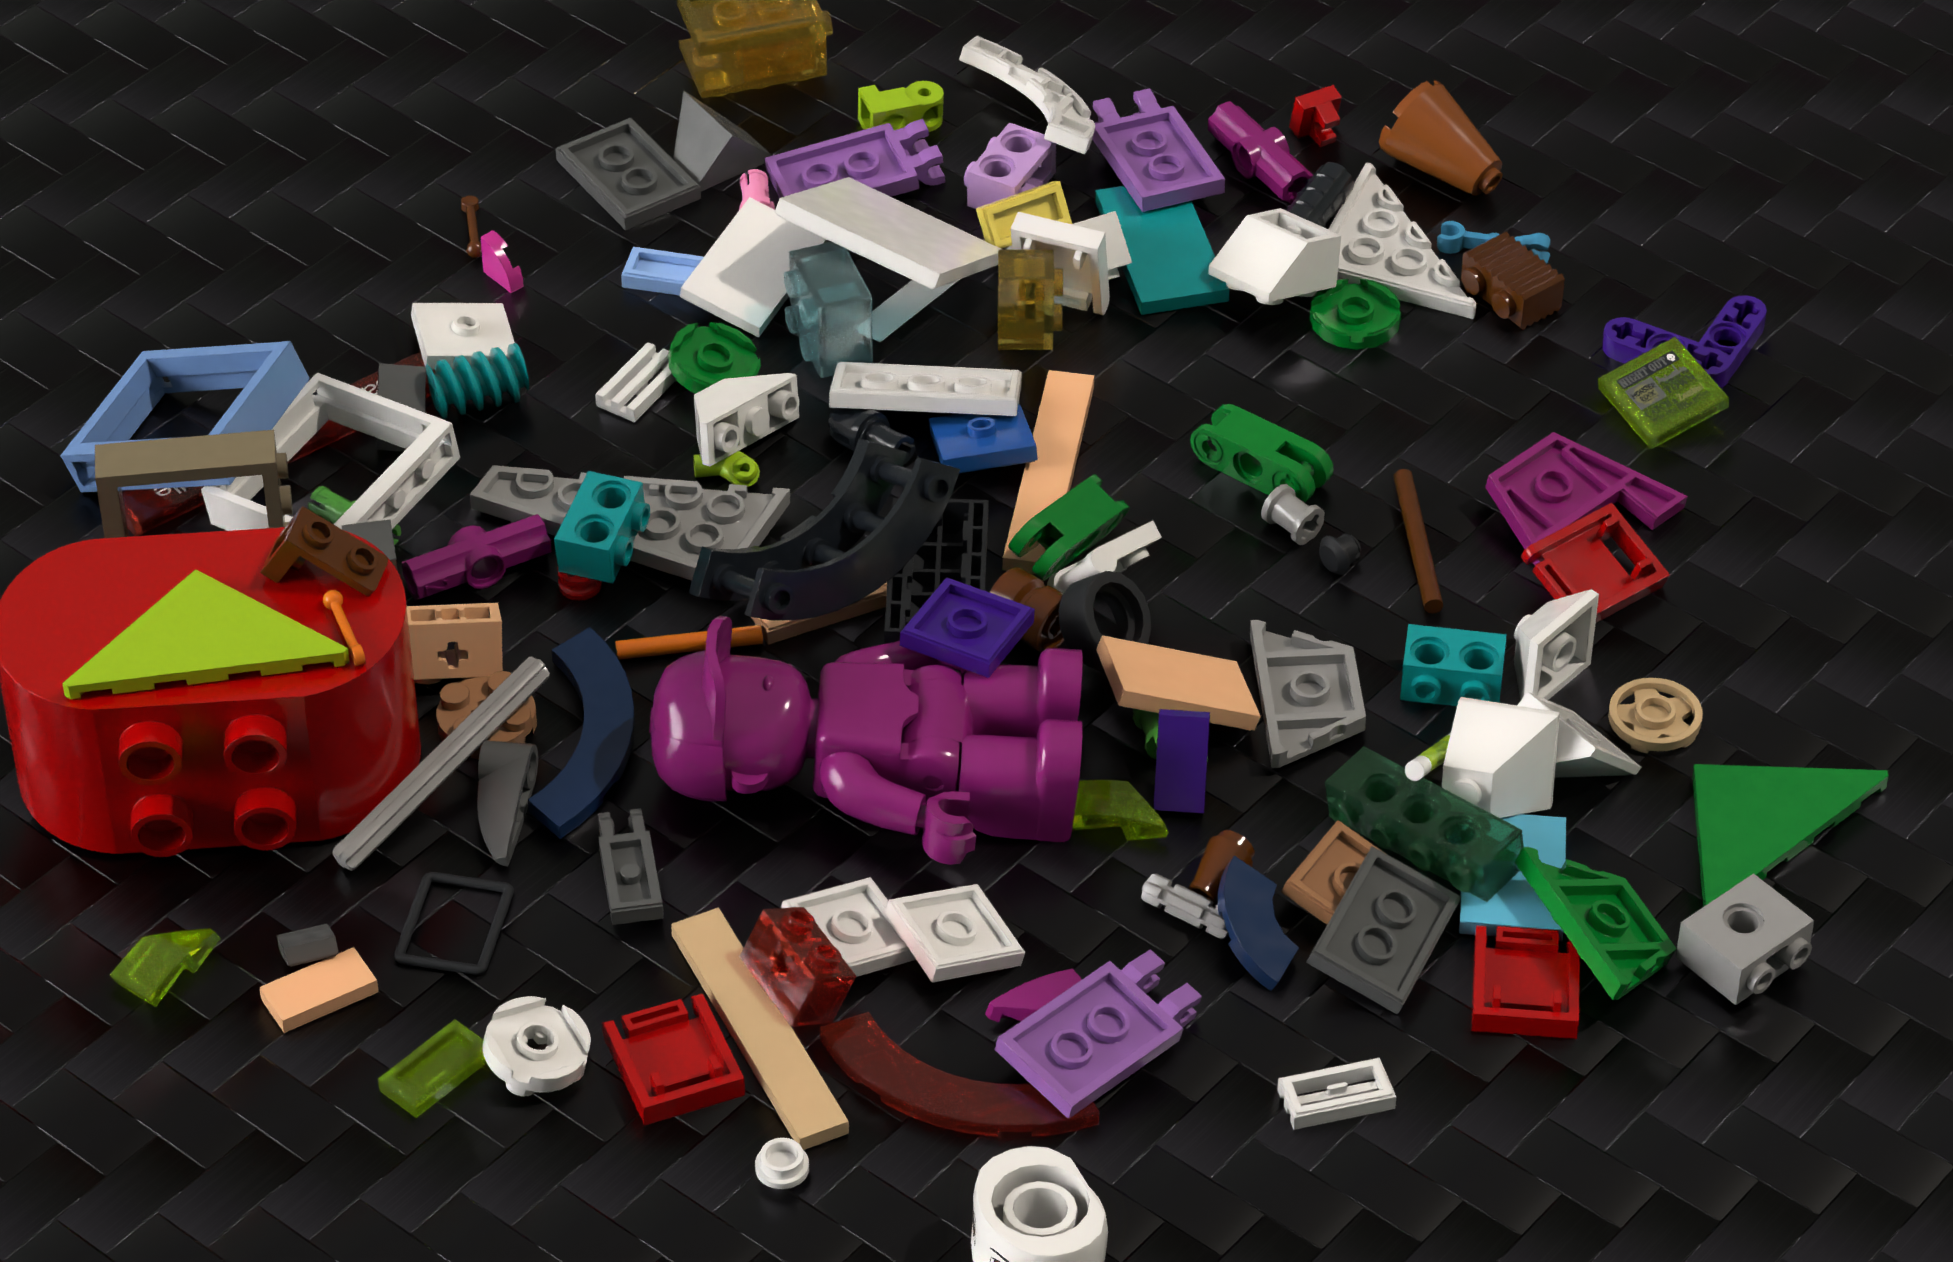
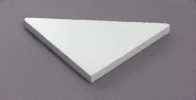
M1365 163L1354 183L1353 190L1346 197L1345 204H1342L1328 229L1341 235L1337 280L1349 279L1348 284H1360V279L1372 280L1387 287L1398 297V300L1474 319L1477 304L1475 300L1466 296L1460 288V280L1445 260H1439L1431 249L1432 243L1416 222L1410 221L1403 211V204L1387 184L1383 185L1377 177L1376 168L1373 164Z

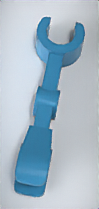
M1446 221L1442 224L1441 234L1437 237V248L1443 253H1457L1463 248L1472 249L1500 234L1465 231L1464 226L1458 222ZM1533 233L1515 237V241H1520L1522 246L1526 245L1528 251L1532 250L1534 255L1538 254L1540 260L1544 259L1545 263H1548L1550 253L1535 250H1548L1550 245L1548 235Z

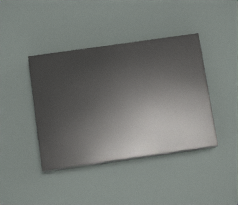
M632 118L556 148V160L624 230L701 199V186Z
M1371 846L1306 963L1398 1014L1457 907L1461 896Z

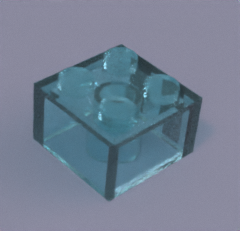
M833 242L789 251L790 271L784 272V283L787 294L790 297L791 306L785 307V318L791 334L797 333L799 336L804 360L806 362L812 361L820 378L834 375L837 363L839 362L873 363L872 295L847 249Z

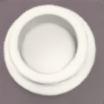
M775 1138L768 1141L758 1153L755 1160V1172L758 1179L766 1186L775 1189H789L799 1185L806 1179L809 1173V1158L796 1141L789 1138Z

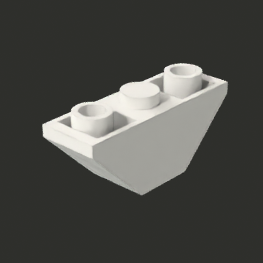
M782 373L727 378L694 394L696 435L702 464L710 467L798 419L797 375Z

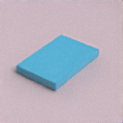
M1520 814L1486 820L1464 816L1459 934L1475 935L1476 925H1482L1487 927V936H1496L1497 926L1559 930V941H1563L1564 931L1553 920L1549 910L1514 862L1523 847H1531L1538 850L1539 859L1542 863L1561 868L1566 858V817Z

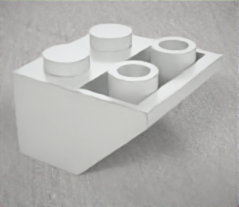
M1281 208L1247 215L1210 263L1208 274L1226 282L1227 287L1230 289L1245 291L1256 296V300L1263 304H1281L1283 299L1294 296L1312 297L1316 295L1317 291L1336 287L1341 235Z

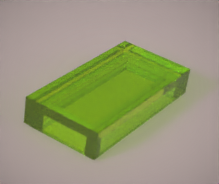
M454 1019L378 1078L379 1091L417 1118L487 1063L483 1055V1039Z

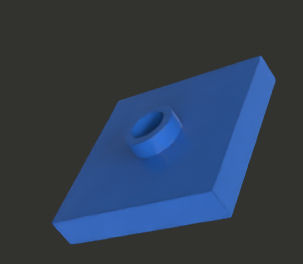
M1018 404L1017 416L954 414L928 418L930 434L940 463L961 469L960 473L1030 463L1038 460L1036 443L1020 404Z

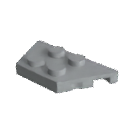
M1250 620V640L1271 768H1280L1365 731L1366 713L1354 648L1352 646L1334 641H1321L1313 635L1294 630L1291 638L1266 631V622Z

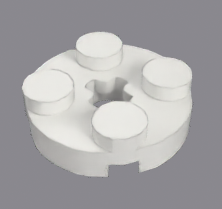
M527 996L507 1001L493 1013L483 1040V1055L490 1069L496 1076L506 1082V1087L511 1093L524 1097L530 1096L534 1092H553L563 1089L582 1078L587 1063L591 1037L582 1018L565 1005H562L560 1011L554 1007L545 1006L546 998ZM528 1039H534L537 1044H547L548 1046L544 1050H536L529 1047L527 1043Z

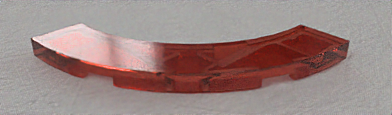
M869 1012L820 1027L821 1042L834 1061L856 1083L862 1082L865 1086L881 1095V1101L886 1105L929 1124L963 1133L998 1137V1131H1032V1137L1072 1132L1099 1124L1100 1112L1094 1102L1068 1119L1032 1084H996L975 1081L938 1070L901 1049L881 1030Z

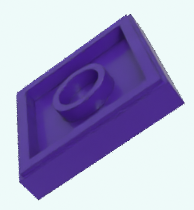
M946 577L900 632V646L989 678L1034 623L1035 609Z

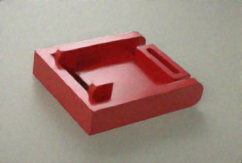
M1612 502L1531 544L1521 554V558L1527 565L1538 560L1540 561V563L1535 565L1532 572L1554 600L1590 589L1599 593L1596 623L1659 590L1670 576L1669 572ZM1612 537L1635 565L1630 575L1604 545L1603 541Z
M1476 925L1471 1031L1577 1039L1579 1026L1580 956L1569 938L1566 945L1568 953H1558L1559 930L1497 926L1495 948L1486 947L1487 927Z
M702 993L691 997L692 1009L696 1017L689 1020L688 1011L682 999L623 1015L622 1026L626 1039H622L614 1020L602 1023L605 1042L644 1126L745 1096L744 1076Z

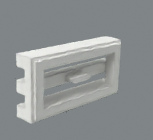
M647 342L595 394L596 406L636 422L676 381L668 365L669 351L662 349L657 353L655 345ZM660 369H663V371L648 385V381ZM635 394L638 395L628 406H624Z
M1380 1058L1278 1078L1277 1091L1280 1098H1284L1286 1113L1291 1114L1290 1122L1293 1130L1395 1109L1396 1095ZM1373 1079L1376 1080V1081H1371V1082H1366V1083H1361V1084H1356V1085L1348 1086V1084H1353V1083H1358V1082H1363V1081H1368V1080H1373ZM1327 1089V1091H1322V1092H1317V1093H1312V1094L1297 1096V1095H1299V1094H1304V1093H1309V1092H1314V1091H1319V1090Z

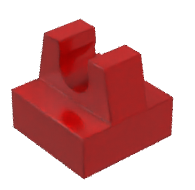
M1334 85L1295 97L1289 127L1297 139L1309 135L1320 147L1336 142L1337 136L1331 127L1340 124L1341 119L1338 112L1342 96Z

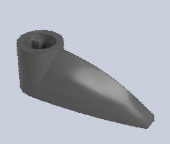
M485 740L481 746L478 762V819L484 841L494 861L508 867L527 813L528 799L532 796L538 770V750L534 744Z

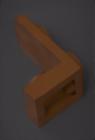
M302 506L276 538L260 573L278 583L290 567L298 571L307 560L362 594L371 596L379 584L387 566L388 558Z

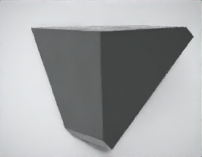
M683 91L673 160L701 186V191L765 163L764 158L771 156L746 131Z

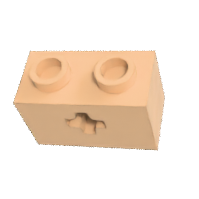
M498 603L407 606L415 683L434 684L445 678H462L466 680L473 677L490 676L495 672L503 671L502 619ZM449 642H455L454 649L447 650Z

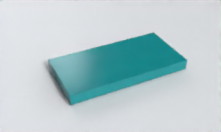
M1124 186L1095 190V203L1100 215L1113 211L1117 213L1132 263L1123 266L1122 269L1141 315L1229 301V288L1226 282L1208 274L1209 265L1214 260L1215 254L1192 201L1141 212Z

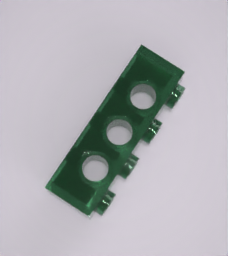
M1364 746L1325 781L1329 815L1335 822L1339 820L1347 827L1371 839L1380 848L1390 849L1410 860L1419 869L1428 870L1449 881L1456 889L1462 892H1469L1488 902L1520 871L1514 862L1524 847L1521 829L1425 778L1417 781L1410 780L1405 774L1404 767Z

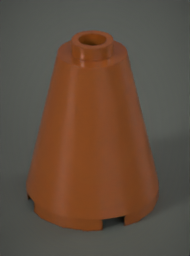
M1434 80V86L1426 81L1409 92L1392 112L1398 117L1392 129L1385 125L1381 131L1379 145L1381 150L1387 155L1473 196H1477L1482 192L1485 194L1490 193L1502 179L1503 174L1500 172L1502 161L1444 85L1437 80Z

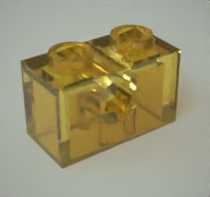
M998 250V350H1053V331H1062V303H1054V296H1063V268H1054V250Z

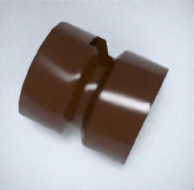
M1019 567L1011 568L1002 574L992 587L990 593L1035 609L1034 623L1022 636V642L1040 653L1047 648H1058L1064 641L1059 624V607L1064 593L1051 586H1045L1042 580Z

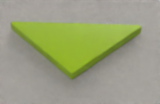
M195 569L62 684L65 697L78 699L81 698L84 692L112 689L113 694L155 689L154 683L186 680L187 685L229 680L228 674L260 670L261 676L303 671L302 665L331 662L334 664V667L345 666L350 660L347 647Z

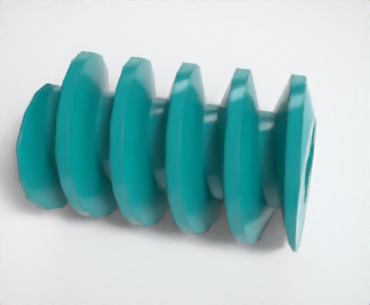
M517 343L509 344L507 356L499 347L491 348L489 361L481 351L473 352L471 365L463 355L455 356L453 370L445 359L438 360L435 365V374L426 363V377L431 399L442 419L448 418L449 404H454L459 414L464 415L466 414L467 400H472L477 410L482 411L484 410L485 396H490L495 406L499 407L502 406L503 392L507 391L513 402L517 403L520 402L521 388L525 387L529 390L526 364Z

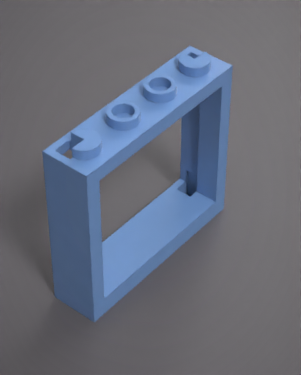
M291 341L142 351L60 456L80 492H97L95 445L157 440L129 439L165 393L244 388L209 435L273 429L310 378ZM162 377H168L170 382H164ZM236 477L126 486L121 488L122 490L231 485Z

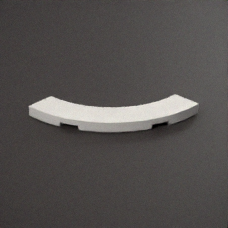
M976 36L963 46L959 58L960 61L981 69L1011 85L1028 97L1042 111L1048 122L1044 139L1082 154L1087 152L1094 135L1095 123L1089 119L1091 115L1090 109L1072 88L1044 68H1039L1038 72H1035L1022 65L1023 58L1021 55L982 37Z

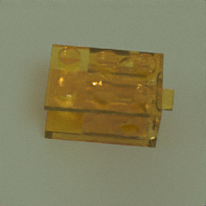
M677 0L678 9L691 36L690 39L679 40V48L701 98L719 97L728 93L762 89L771 85L804 81L813 77L827 75L826 36L833 34V28L828 10L822 11L817 0Z

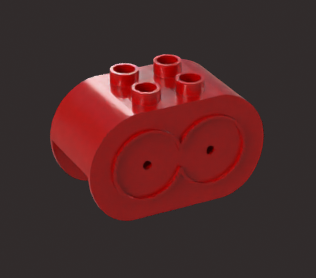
M285 527L91 539L59 547L36 559L15 577L0 599V685L19 789L24 804L32 817L54 836L80 848L110 854L143 852L155 857L177 855L186 849L247 846L257 850H273L292 842L322 841L350 833L420 762L421 742L406 595L401 577L393 563L388 558L387 566L379 584L371 596L362 594L307 560L298 571L290 567L282 579L276 583L260 572L276 538ZM347 532L355 538L359 539L360 541L364 542L365 544L369 545L370 547L374 548L375 550L379 551L380 553L384 554L380 549H378L375 545L368 542L367 540L355 534ZM195 569L347 647L349 651L350 661L345 666L334 667L333 663L324 662L302 665L303 671L261 676V671L259 670L228 674L229 680L187 685L186 680L154 683L155 689L119 694H113L112 689L84 692L81 698L78 699L65 697L62 684ZM329 590L339 591L343 596L341 607L358 644H361L366 660L364 665L354 666L349 647L333 611L326 608L323 604V596Z

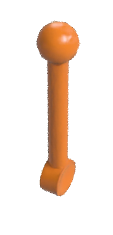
M329 590L323 596V604L326 608L333 611L349 647L354 666L364 665L366 660L361 644H358L341 607L343 596L339 591Z

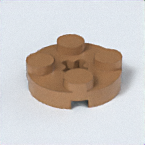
M498 671L490 676L473 677L459 683L445 685L441 689L440 702L436 709L437 728L441 741L457 728L511 673ZM531 695L487 740L525 744V737L531 730L534 734L537 727L536 705L533 696ZM481 746L471 755V758L479 759Z

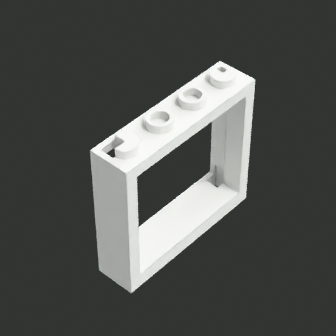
M316 373L306 383L272 429L275 434L277 453L286 452L287 462L328 420L406 449L334 523L340 529H342V525L389 519L393 529L460 459L451 422L320 373ZM262 475L236 477L231 485L204 486L201 491L211 524L227 531L269 528L266 506L250 501L264 487ZM285 515V522L291 521L293 517Z

